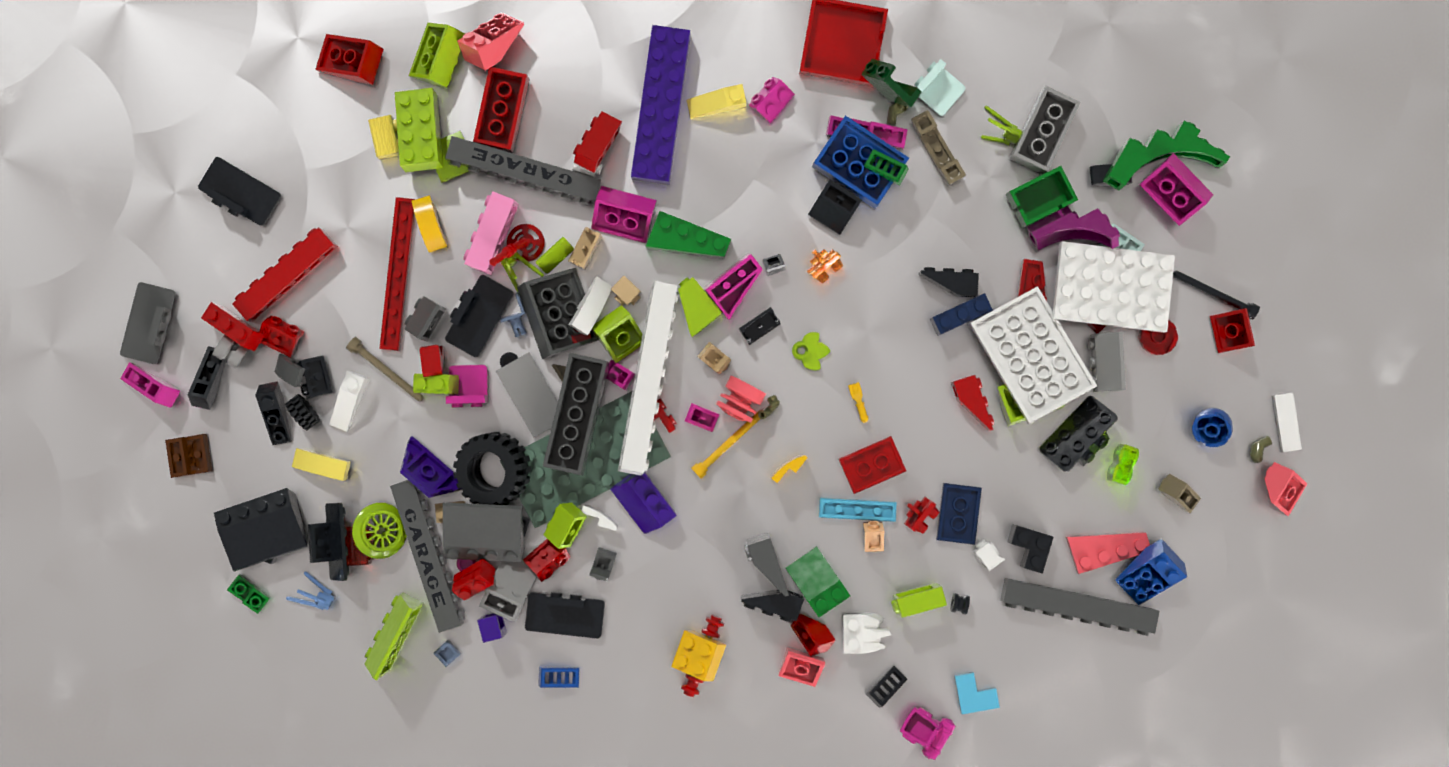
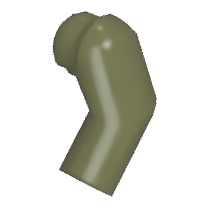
M897 103L891 105L888 109L887 125L896 126L897 116L907 111L909 107Z
M776 395L767 398L769 405L758 412L760 419L770 416L779 406L780 401Z
M1266 436L1251 445L1250 457L1254 463L1262 462L1264 448L1272 445L1270 437Z

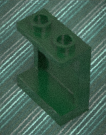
M871 59L861 75L888 101L911 108L922 91L918 87L894 81L891 78L892 73L896 69L893 64Z

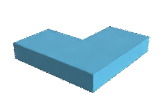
M973 672L954 675L961 714L1000 708L996 688L977 691Z

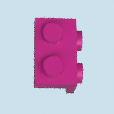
M772 77L764 83L762 90L752 97L749 106L755 109L767 122L771 123L795 94L781 79Z

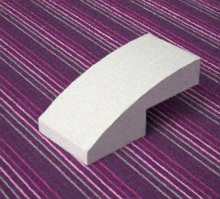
M583 505L582 512L584 514L599 518L597 526L614 531L618 529V525L609 516L593 507Z

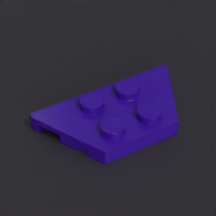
M411 436L407 442L400 473L428 498L462 490L456 486L458 480L457 478L454 479V472Z

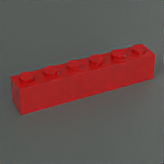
M318 227L309 231L308 237L304 241L297 242L289 254L286 253L278 259L279 263L274 267L271 266L266 269L262 278L254 280L246 292H241L235 297L236 301L232 305L246 321L254 322L338 247L323 229Z

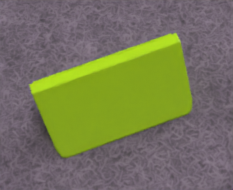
M562 237L535 262L548 274L574 248Z

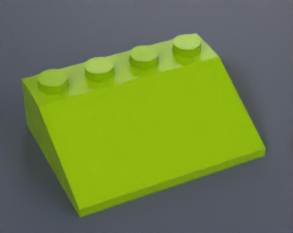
M404 592L394 597L391 603L393 608L390 613L387 612L382 621L384 623L382 630H378L373 640L376 642L373 648L369 647L365 654L367 660L364 664L375 680H378L390 671L423 605V602Z

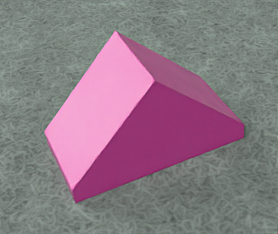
M611 359L606 379L627 391L635 378V373Z
M691 403L685 422L713 432L720 414Z

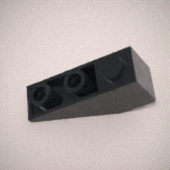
M924 267V270L919 272V276L956 297L978 296L979 273H974L973 269H962V272H954L955 269L943 268V271H935L933 267Z
M278 381L259 385L255 396L272 445L291 442L284 398Z

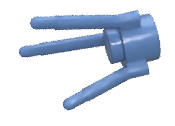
M304 572V575L318 586L323 593L319 592L317 596L298 589L297 593L315 601L311 602L289 596L286 599L317 607L321 610H328L335 596L331 595L332 591L324 587L308 572Z

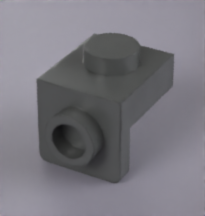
M599 547L589 575L598 580L608 581L617 553Z

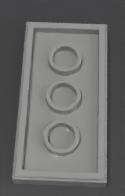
M530 352L496 370L497 375L532 436L536 437L552 428L558 401Z

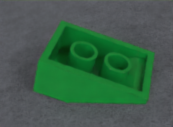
M817 546L785 567L818 618L850 597V594Z

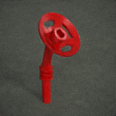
M520 224L514 227L508 234L507 245L502 248L500 253L489 260L490 264L495 266L503 259L510 258L518 249L522 251V257L528 262L537 259L542 254L545 246L542 232L531 224ZM522 229V231L519 232L514 239H512L513 235L518 230ZM529 229L536 232L539 239L534 240L533 236L528 233ZM536 246H539L538 250L533 255L529 256V253L534 251Z

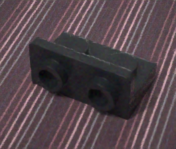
M324 356L300 360L297 365L305 369L300 388L302 395L306 396V400L333 393Z

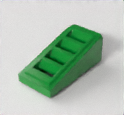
M874 149L864 165L867 169L899 186L909 170L907 165ZM879 157L880 159L876 166H872L876 158ZM885 160L886 164L883 170H881L880 167ZM891 164L894 165L891 172L887 173ZM899 168L900 171H899L897 177H895L894 175H895L897 169Z

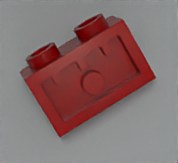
M276 316L266 318L259 330L265 335L261 341L262 344L290 358L295 353L299 339L304 335L303 330L282 321L281 318Z
M546 539L527 555L523 561L535 573L538 579L543 582L551 577L553 572L560 566L566 564L570 555L566 548L558 549Z

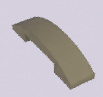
M929 110L912 118L911 121L922 144L945 181L951 185L965 177L964 170L949 150Z

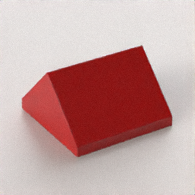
M1247 308L1210 316L1218 353L1255 346Z

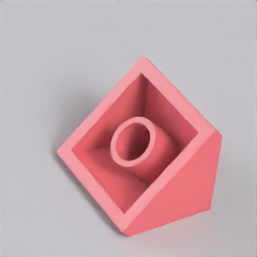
M787 647L779 676L815 687L825 666V660L815 655L810 657L808 653Z

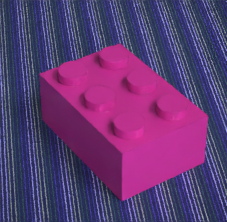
M1174 153L1139 184L1179 226L1205 206L1213 196L1210 190Z

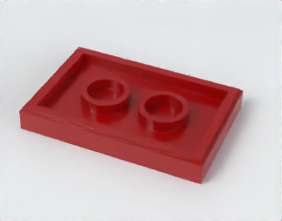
M892 436L839 458L853 494L906 472Z

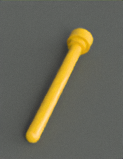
M758 412L751 417L753 418L751 423L746 422L704 462L696 463L691 469L702 479L708 471L707 468L760 420Z

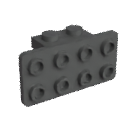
M143 282L138 283L120 350L121 356L151 364L158 363L163 342L166 339V330L171 320V311L176 296L174 290Z

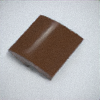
M207 434L165 440L171 478L212 472Z

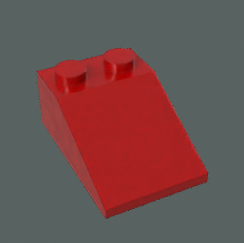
M326 34L315 70L358 83L373 85L384 49L370 40Z

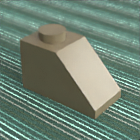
M1170 473L1162 480L1158 488L1164 496L1189 514H1191L1201 500L1199 495L1187 483Z

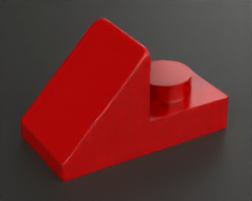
M431 345L420 347L423 377L442 375L444 362L443 346Z

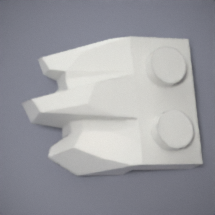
M876 613L843 614V653L865 654L885 649L884 644L880 642V638L889 636L891 633L889 629L879 627L884 618Z

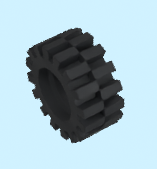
M297 394L285 403L287 411L304 430H309L320 421L319 416L316 414L317 412L300 394Z

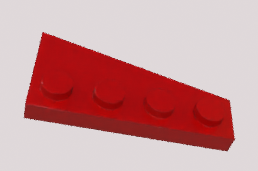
M1023 259L1017 297L1038 286L1047 301L1043 261Z

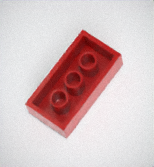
M494 67L489 68L473 142L514 153L530 81L527 74Z

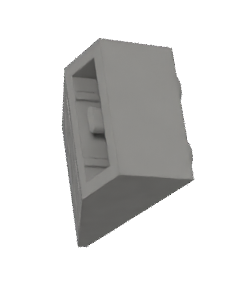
M523 559L522 562H500L495 576H493L494 584L486 589L479 607L512 622L518 619L537 577L524 563Z

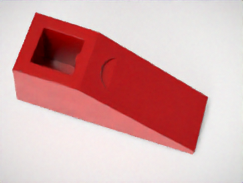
M971 375L951 382L956 400L984 428L993 430L994 419L987 412L988 401L986 396H982L980 378H976V375Z

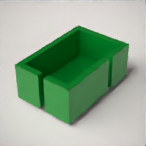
M1062 166L1005 194L1012 209L1017 208L1018 211L1015 215L1022 228L1078 201Z

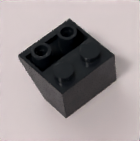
M829 180L808 215L840 235L862 200L832 180Z

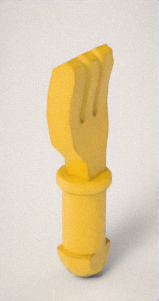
M860 383L850 384L848 388L852 399L857 403L855 406L858 409L860 420L866 423L869 417L864 406L865 403L862 402L863 394Z

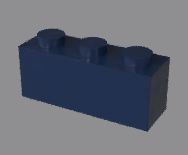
M984 293L930 318V321L937 336L989 313L993 309Z

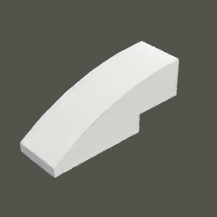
M596 276L568 325L583 335H588L597 321L613 286Z

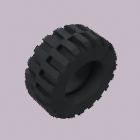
M491 432L472 437L461 446L462 450L456 454L458 460L454 461L453 468H456V472L453 475L454 479L457 478L458 480L457 488L463 490L462 495L465 498L469 497L471 503L504 505L520 497L521 493H524L526 490L525 484L530 482V477L528 476V473L531 472V466H528L530 458L529 455H525V447L523 445L519 446V441L516 438L510 439L511 436L506 433ZM486 452L497 455L504 465L505 477L499 487L491 486L482 477L480 462Z

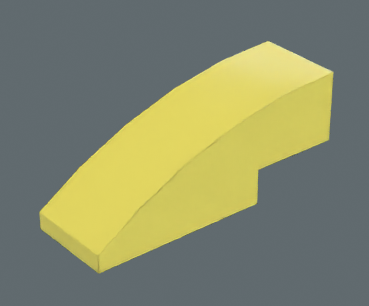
M296 448L292 467L346 481L351 462Z

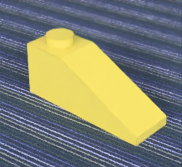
M743 84L721 88L686 100L690 119L746 107Z

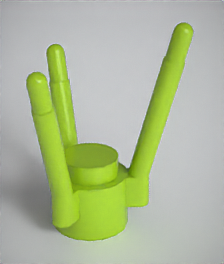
M986 105L984 108L1005 124L1003 125L992 118H988L989 122L1004 130L1002 136L1005 139L982 135L981 138L1004 143L1008 146L1010 143L1016 144L1022 134V130Z
M516 252L510 258L503 259L501 264L518 292V284L515 280L517 276L512 269L517 263L516 258L539 276L543 277L544 274Z

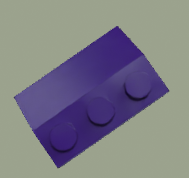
M645 471L641 476L629 474L610 488L644 534L663 527L677 516L675 510Z

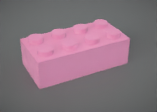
M493 191L491 196L488 195L485 200L484 214L481 213L478 218V230L473 232L470 240L472 242L471 248L466 250L463 258L465 265L491 276L495 266H492L489 260L501 252L519 206L514 199Z

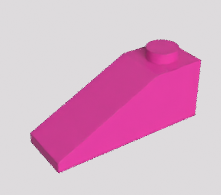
M129 362L120 378L153 402L170 408L180 393V390L131 362Z

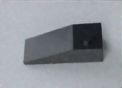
M207 347L187 394L191 406L210 410L217 395L225 359L220 360L212 355L214 347Z

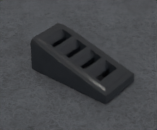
M892 666L866 695L879 708L883 707L908 679L895 666ZM891 674L899 680L898 683L890 676ZM888 680L894 687L891 688L885 681ZM881 685L888 691L887 694L880 688ZM876 691L883 697L881 700L874 694Z

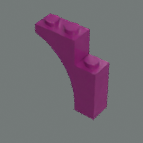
M1066 206L1027 226L1028 237L1038 251L1051 244L1072 239L1096 241L1111 249L1119 246L1118 237H1120L1118 229L1115 226H1111L1108 216L1105 213L1102 214L1098 208L1079 218L1075 211L1072 212Z

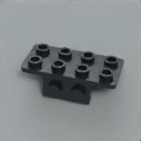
M220 157L214 158L198 185L199 190L213 198L211 202L219 207L224 205L229 208L227 212L236 217L242 215L260 226L266 224L281 199L279 192Z
M481 275L472 290L468 289V291L462 293L459 307L453 309L450 318H452L450 322L453 324L445 336V340L471 356L478 357L511 301L514 292L493 279Z
M1088 396L1040 447V452L1064 472H1069L1077 462L1085 466L1086 463H1090L1094 459L1095 454L1100 449H1103L1108 444L1110 438L1107 431L1118 420V416L1095 397Z
M326 503V523L308 524L310 563L329 561L330 580L346 581L349 575V567L346 563L348 548L345 545L347 529L344 526L346 511L342 503Z
M531 592L528 595L525 629L527 631L596 639L601 637L605 608L603 600L582 598L580 594L563 596L561 592H551V594Z

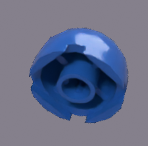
M1208 408L1202 410L1196 416L1192 432L1198 442L1205 443V446L1219 447L1225 445L1230 439L1233 432V424L1230 416L1223 410Z

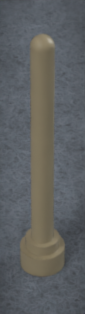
M356 336L348 343L346 349L351 353H359L417 401L420 402L424 399L421 393H414L411 385L363 348L362 341Z

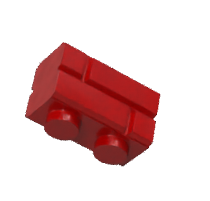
M481 559L462 570V572H458L453 578L452 592L462 600H467L494 584V566Z

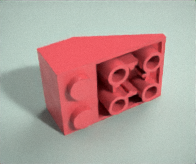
M499 13L490 21L480 24L474 31L464 34L461 39L457 40L464 60L485 71L502 60L524 26V22L504 13Z

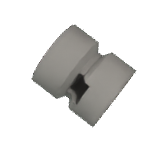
M224 335L212 355L220 360L226 359V363L236 369L249 349L240 346Z

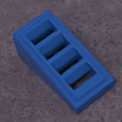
M539 667L538 686L540 688H579V668ZM545 672H549L548 682H545ZM553 672H557L556 682H553ZM561 672H565L564 683H561ZM569 672H573L572 683H569Z

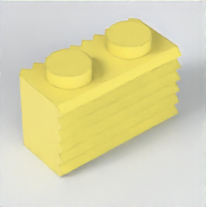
M391 115L369 119L368 122L376 157L381 160L398 156L397 120Z

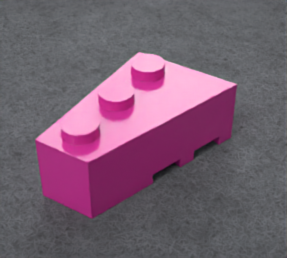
M748 253L706 286L704 290L722 311L726 319L730 320L732 314L763 269L752 254Z

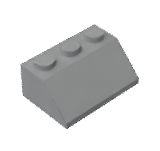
M1123 332L1090 335L1088 348L1091 350L1092 357L1089 358V367L1092 369V378L1097 384L1093 392L1126 390Z

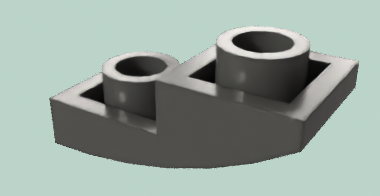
M279 354L274 372L288 384L300 387L305 369L295 364V360Z

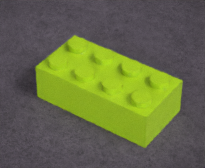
M433 88L394 92L400 166L406 173L443 168L438 95Z

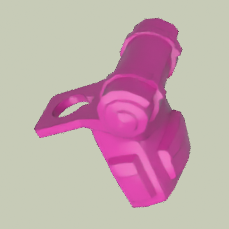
M914 707L906 718L900 732L910 743L920 744L923 747L922 752L925 757L936 760L956 726L948 718H942L941 721L932 718L933 715L922 707Z

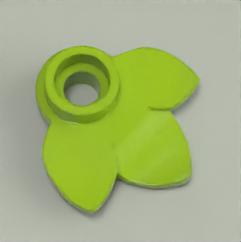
M817 332L806 334L803 340L795 343L792 348L793 356L798 360H802L803 365L810 370H820L819 359L830 353V349L825 344L818 342L819 333ZM799 347H803L805 349L804 354L798 353Z

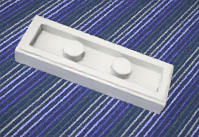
M1294 394L1272 395L1281 452L1301 450Z

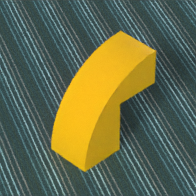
M430 195L413 200L414 214L428 252L447 247L445 235L439 225L437 210Z

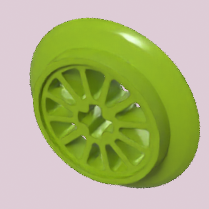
M387 503L368 505L359 512L353 523L352 535L355 545L363 554L371 558L383 559L396 554L404 545L407 537L398 509ZM382 514L386 515L384 521L382 520ZM391 517L393 521L387 524L389 518ZM370 519H372L374 526L368 523ZM394 523L396 524V528L389 529ZM366 526L371 527L372 530L366 531ZM379 526L385 528L383 535L377 534ZM396 531V536L390 534L389 532ZM367 533H373L369 538L366 537ZM387 536L394 538V540L390 542ZM375 538L373 544H371L369 541ZM380 539V547L378 548L376 545ZM384 539H385V541H386L387 544H388V545L385 546V547H384Z

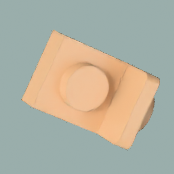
M878 521L864 522L865 552L884 551L883 523Z

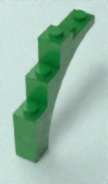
M1184 120L1177 126L1172 137L1167 132L1157 129L1150 135L1145 146L1139 140L1129 138L1120 149L1103 182L1119 191L1128 183L1137 170L1151 162L1168 158L1173 153L1177 157L1201 160L1217 168L1226 164L1230 156L1225 154L1224 150L1209 144L1206 139L1197 137L1201 130L1196 128L1193 123Z

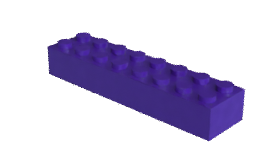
M652 25L631 171L632 180L670 185L691 38L690 30Z

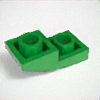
M240 573L227 588V591L242 600V604L257 614L270 599L267 594Z

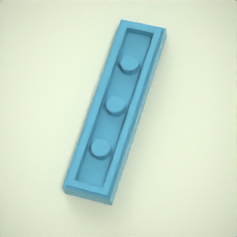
M820 498L819 517L896 522L897 502Z

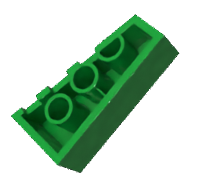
M659 211L645 247L651 250L725 259L731 238Z

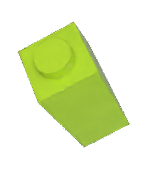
M687 277L679 284L680 288L678 291L690 335L695 337L722 314V311L693 277L691 279Z

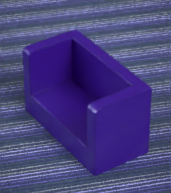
M495 613L483 615L477 620L483 643L503 638L507 634L504 618Z

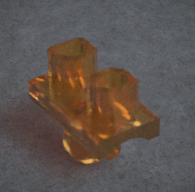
M825 249L820 253L816 250L812 251L814 258L810 260V263L813 266L807 270V273L819 282L824 283L829 278L825 272L829 266L835 272L843 267L839 259L841 255L833 249L828 253Z

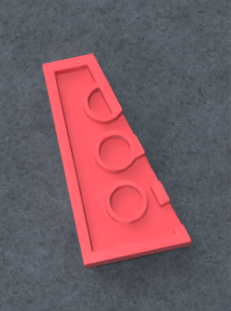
M1145 532L1066 537L1078 574L1138 556L1145 548L1150 546Z

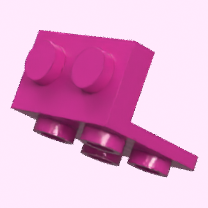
M456 365L449 367V375L459 376L458 394L446 396V404H451L452 408L463 407V404H471V407H482V403H488V370L486 365Z

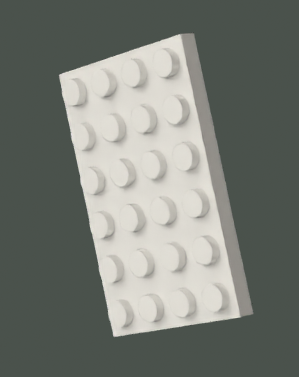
M1060 242L1052 319L1167 332L1175 256Z
M1038 286L970 323L971 328L1028 425L1097 387L1058 319H1052L1053 311Z

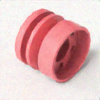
M731 375L725 387L732 393L730 395L721 393L720 396L727 399V402L725 404L718 400L716 405L728 415L751 423L753 418L747 416L746 413L749 411L756 414V411L750 405L751 403L761 405L766 393Z

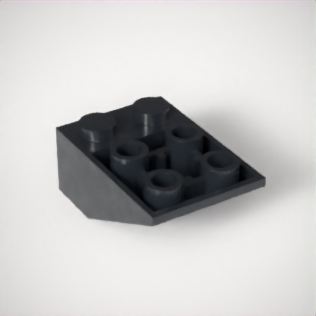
M779 590L741 595V602H743L744 607L752 610L755 607L760 608L762 613L773 616V614L780 615L781 620L791 623L792 620L797 621L804 598L803 595L789 590V596L786 597Z

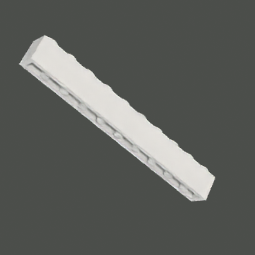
M654 281L651 286L618 471L641 476L644 474V471L648 470L649 460H647V453L651 452L653 443L650 440L651 433H654L656 422L653 421L654 414H657L659 410L657 397L661 395L663 384H660V381L666 371V366L663 365L664 358H667L669 354L667 341L672 336L673 329L670 328V325L676 315V310H673L674 303H677L679 298V292H676L677 285Z

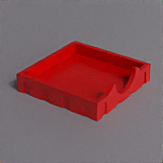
M812 0L799 74H808L819 78L825 77L831 80L847 81L848 83L874 87L861 74L871 59L880 61V51L888 9L840 0Z

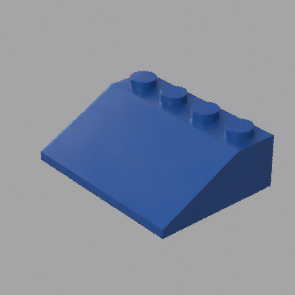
M845 115L814 161L812 168L876 209L893 182L864 167L872 150L879 151L903 164L907 163L909 157ZM879 157L876 158L872 166H876L880 159ZM885 160L880 167L881 170H883L886 164ZM891 164L887 173L891 172L894 165ZM899 168L897 169V171H896V173H895V175H894L895 177H897V175H898V173H899V171H900Z

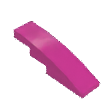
M829 116L826 135L832 136L843 118ZM852 119L892 147L904 148L908 129L873 121L866 122Z

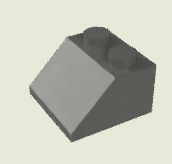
M423 296L422 299L419 298L414 306L416 310L413 315L407 317L404 329L418 339L428 342L446 308Z

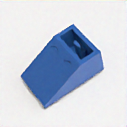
M1161 538L1145 548L1115 581L1138 605H1141L1187 578L1185 563Z

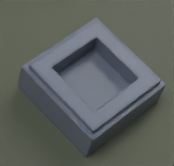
M448 639L433 654L447 667L461 653Z

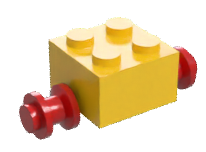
M715 615L706 617L708 622L707 628L701 631L706 635L696 631L684 630L671 666L686 673L685 677L688 681L686 685L681 686V689L684 690L683 693L690 697L699 695L700 691L697 689L699 683L714 681L726 648V644L713 639V637L720 638L718 629L724 626V623L721 622L722 618Z

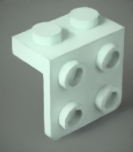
M941 59L938 63L933 62L927 69L929 72L925 78L921 76L914 85L922 91L918 98L938 115L943 116L966 88L944 69L946 63Z

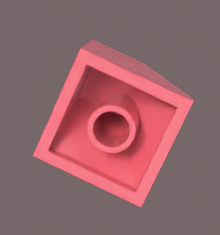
M1274 462L1266 472L1265 483L1271 503L1283 514L1289 516L1307 483L1294 470Z

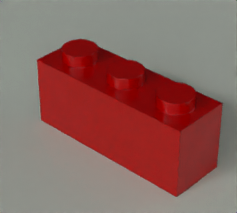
M601 111L598 117L595 116L590 124L591 129L589 131L586 130L583 134V142L581 145L577 144L573 151L575 155L574 163L595 173L617 137L622 121Z
M213 302L209 304L201 319L240 346L252 351L257 349L265 336L223 306Z

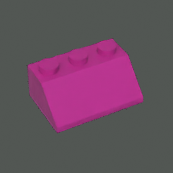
M601 186L595 201L591 229L646 243L657 200Z

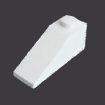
M351 371L346 372L338 392L329 425L348 432L370 380L369 378Z

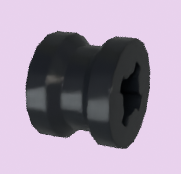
M953 593L950 611L954 613L959 611L966 615L969 609L970 596H959V594Z

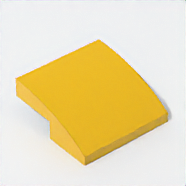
M800 455L789 460L779 467L770 478L778 483L789 468L796 473L808 457Z

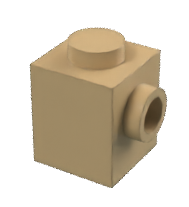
M625 276L611 288L616 294L614 298L622 306L624 304L627 306L632 304L634 306L641 299L639 296L641 291Z

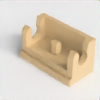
M585 227L568 262L586 270L602 235Z

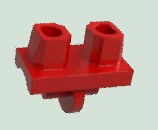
M924 497L921 502L917 500L914 505L910 503L906 505L910 510L906 514L908 519L904 524L914 532L918 531L923 534L928 529V525L923 522L926 517L929 516L934 519L940 512L935 507L936 504L933 501Z

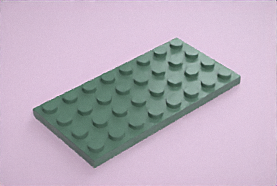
M632 391L599 408L583 476L543 467L550 434L525 447L526 451L524 453L526 456L529 455L530 461H528V466H531V472L528 473L530 482L525 484L526 490L520 494L519 499L534 528L550 521L559 504L572 502L577 507L609 490L630 474L618 471ZM656 427L654 433H651L650 440L653 443L651 452L647 453V460H649L648 469L671 457Z

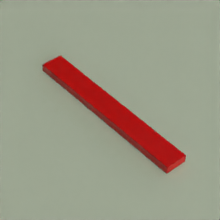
M400 197L395 199L379 349L400 351L414 223L412 201L415 199Z

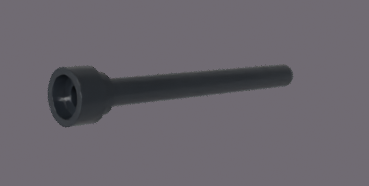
M1177 270L1173 272L1174 278L1238 309L1247 308L1248 316L1252 320L1260 310V306L1254 303L1245 304Z

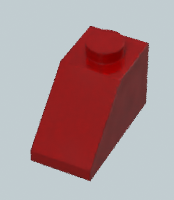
M799 614L797 621H793L790 625L810 657L828 651L836 641L825 624L803 614Z

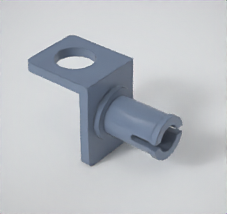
M516 292L515 296L521 311L503 317L500 321L501 323L510 321L514 336L519 337L520 333L521 336L527 333L520 318L526 312L519 292Z

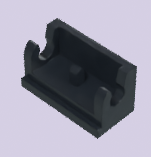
M770 307L740 327L739 331L747 343L751 345L781 323Z

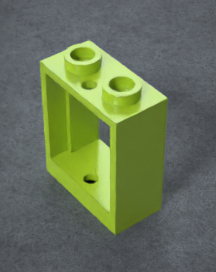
M938 583L894 594V600H891L893 611L902 618L947 606L943 588Z

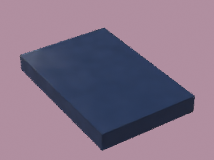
M943 483L936 540L975 545L981 487Z

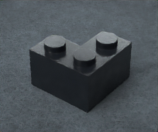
M1012 524L1007 542L1025 548L1020 566L1043 574L1054 537Z

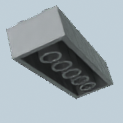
M569 353L543 467L581 476L584 475L610 365L608 361Z

